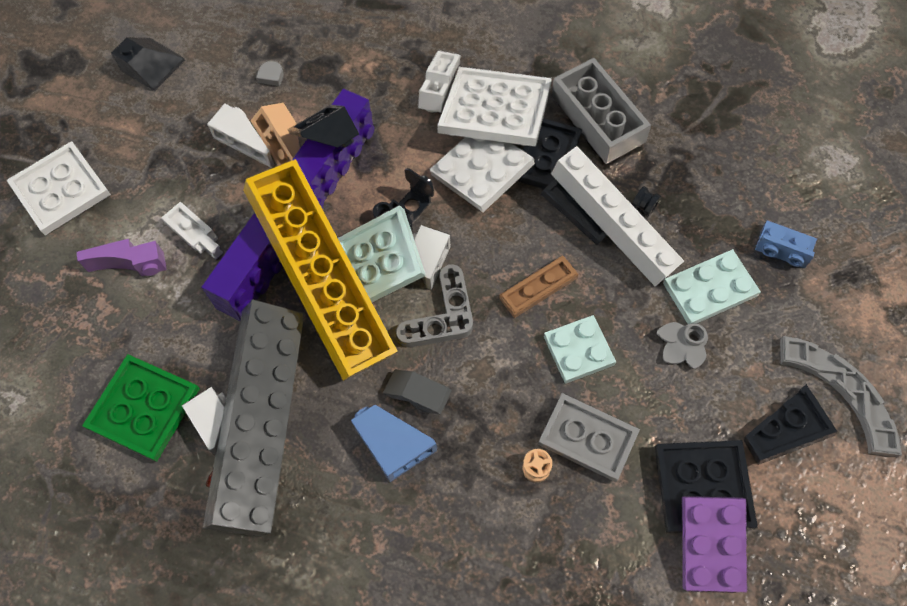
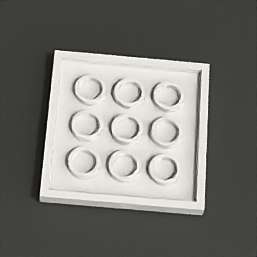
M459 67L438 123V133L521 144L524 146H536L552 78Z

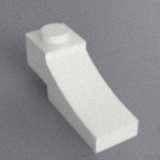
M442 51L436 53L426 71V80L419 91L418 108L426 109L428 112H442L452 80L460 64V55Z

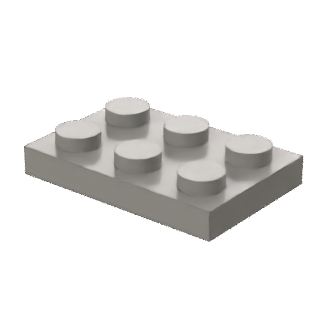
M562 393L538 445L617 482L640 429Z

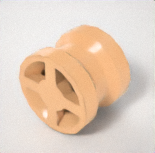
M533 449L525 455L522 466L525 477L532 482L546 480L552 468V459L546 451Z

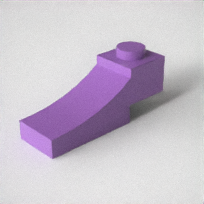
M124 239L77 252L78 262L88 272L117 268L135 270L141 276H152L160 271L167 270L164 252L156 241L133 246L129 239Z

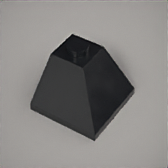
M126 37L111 52L122 72L153 91H156L185 61L184 57L151 38Z
M328 105L287 129L292 135L334 147L340 146V148L351 145L354 142L353 138L359 135L345 106Z

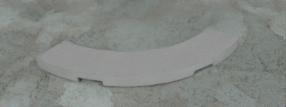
M783 336L780 339L781 365L792 366L814 374L831 385L844 397L862 425L867 441L868 454L900 457L902 455L901 445L894 420L890 419L883 405L885 403L867 378L839 355H833L812 342Z

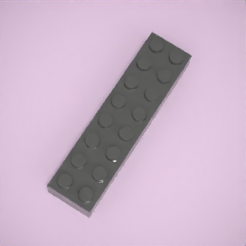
M253 299L242 310L202 529L257 537L271 533L304 313Z

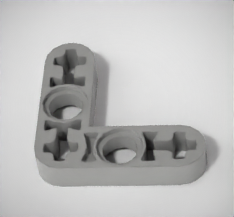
M447 265L440 272V284L446 314L407 320L398 325L396 334L402 346L417 347L461 339L471 334L473 319L461 268L456 265ZM448 274H453L455 277L456 288L451 289ZM452 296H460L464 302L460 306H452L449 303V299ZM459 320L463 321L465 329L460 330L459 326H456ZM446 322H449L450 332L448 333ZM432 324H439L443 328L442 332L438 335H431L427 329ZM423 326V334L425 337H421L419 327ZM411 329L413 333L411 339H407L405 330Z

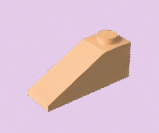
M284 102L261 106L251 119L253 126L278 166L292 161L299 151L300 145L298 136L290 134L287 129L296 125L295 120Z

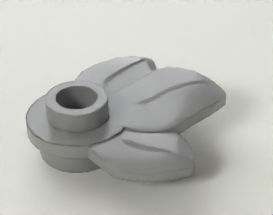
M672 322L659 328L657 335L667 342L662 355L665 363L675 365L686 360L692 369H696L704 363L706 359L704 346L708 341V334L702 325L694 323L684 326L680 323ZM689 335H695L698 338V340L694 341L690 339Z

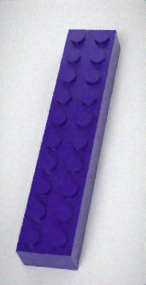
M342 89L332 105L345 106L359 132V135L353 138L354 142L345 148H340V146L334 147L307 139L292 159H296L321 208H323L324 201L328 195L333 194L341 176L346 175L354 157L359 156L362 145L374 133L369 99L346 89ZM255 213L201 287L217 310L238 321L241 320L242 310L252 299L257 301L260 295L267 291L270 280L283 267Z

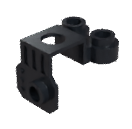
M406 168L404 170L405 178L410 183V191L399 203L394 199L390 203H377L373 208V216L375 219L401 206L405 210L411 231L413 232L412 223L431 203V197L434 196V187L428 177L420 176L410 168ZM416 200L419 203V208L411 212L405 208L406 202Z

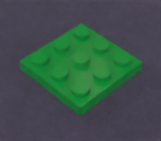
M127 354L82 426L157 462L186 414L182 405L195 398L200 388L194 383Z

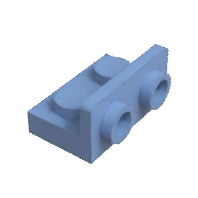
M767 220L762 228L755 250L762 252L768 257L784 260L792 266L806 268L814 257L813 249L817 238Z

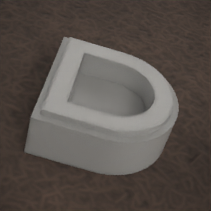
M275 61L263 63L256 76L257 82L280 86L284 76L281 65Z

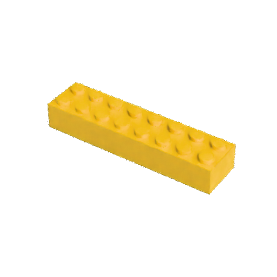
M296 159L247 178L243 191L342 380L345 381L398 352Z

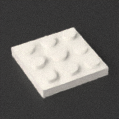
M465 137L430 169V172L438 181L481 212H484L535 163L532 156L512 143Z
M72 141L6 180L44 235H47L111 195Z

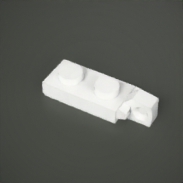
M179 202L161 218L167 226L195 251L202 253L206 250L214 259H217L223 253L219 248L220 246L215 242L218 238L213 230L183 203Z

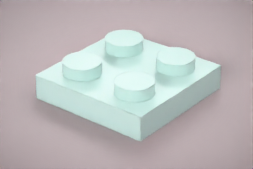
M594 315L544 333V339L565 384L612 367L616 363Z

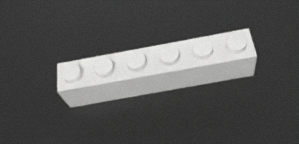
M577 146L558 160L551 173L552 176L654 286H657L684 262L675 250Z

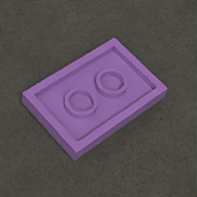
M682 496L683 589L686 591L747 592L746 499Z

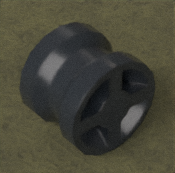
M643 186L635 196L632 205L636 210L642 211L644 216L649 218L657 207L661 195L657 193L652 194L647 187Z

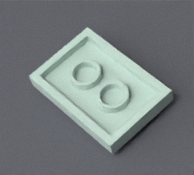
M733 249L665 278L663 282L687 324H697L751 300L761 293Z

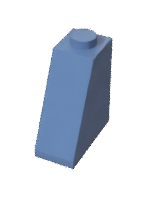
M373 405L370 408H362L355 414V418L351 420L359 436L390 482L437 451L436 443L431 437L377 405Z

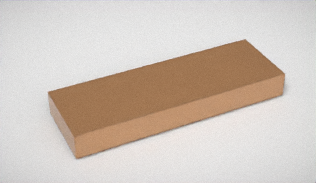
M561 256L500 294L499 299L511 315L516 318L576 280L579 274L567 259Z

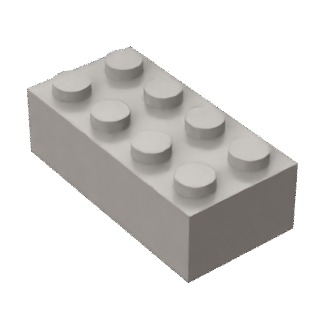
M595 58L554 78L553 99L577 128L582 129L581 134L606 164L646 143L651 124Z

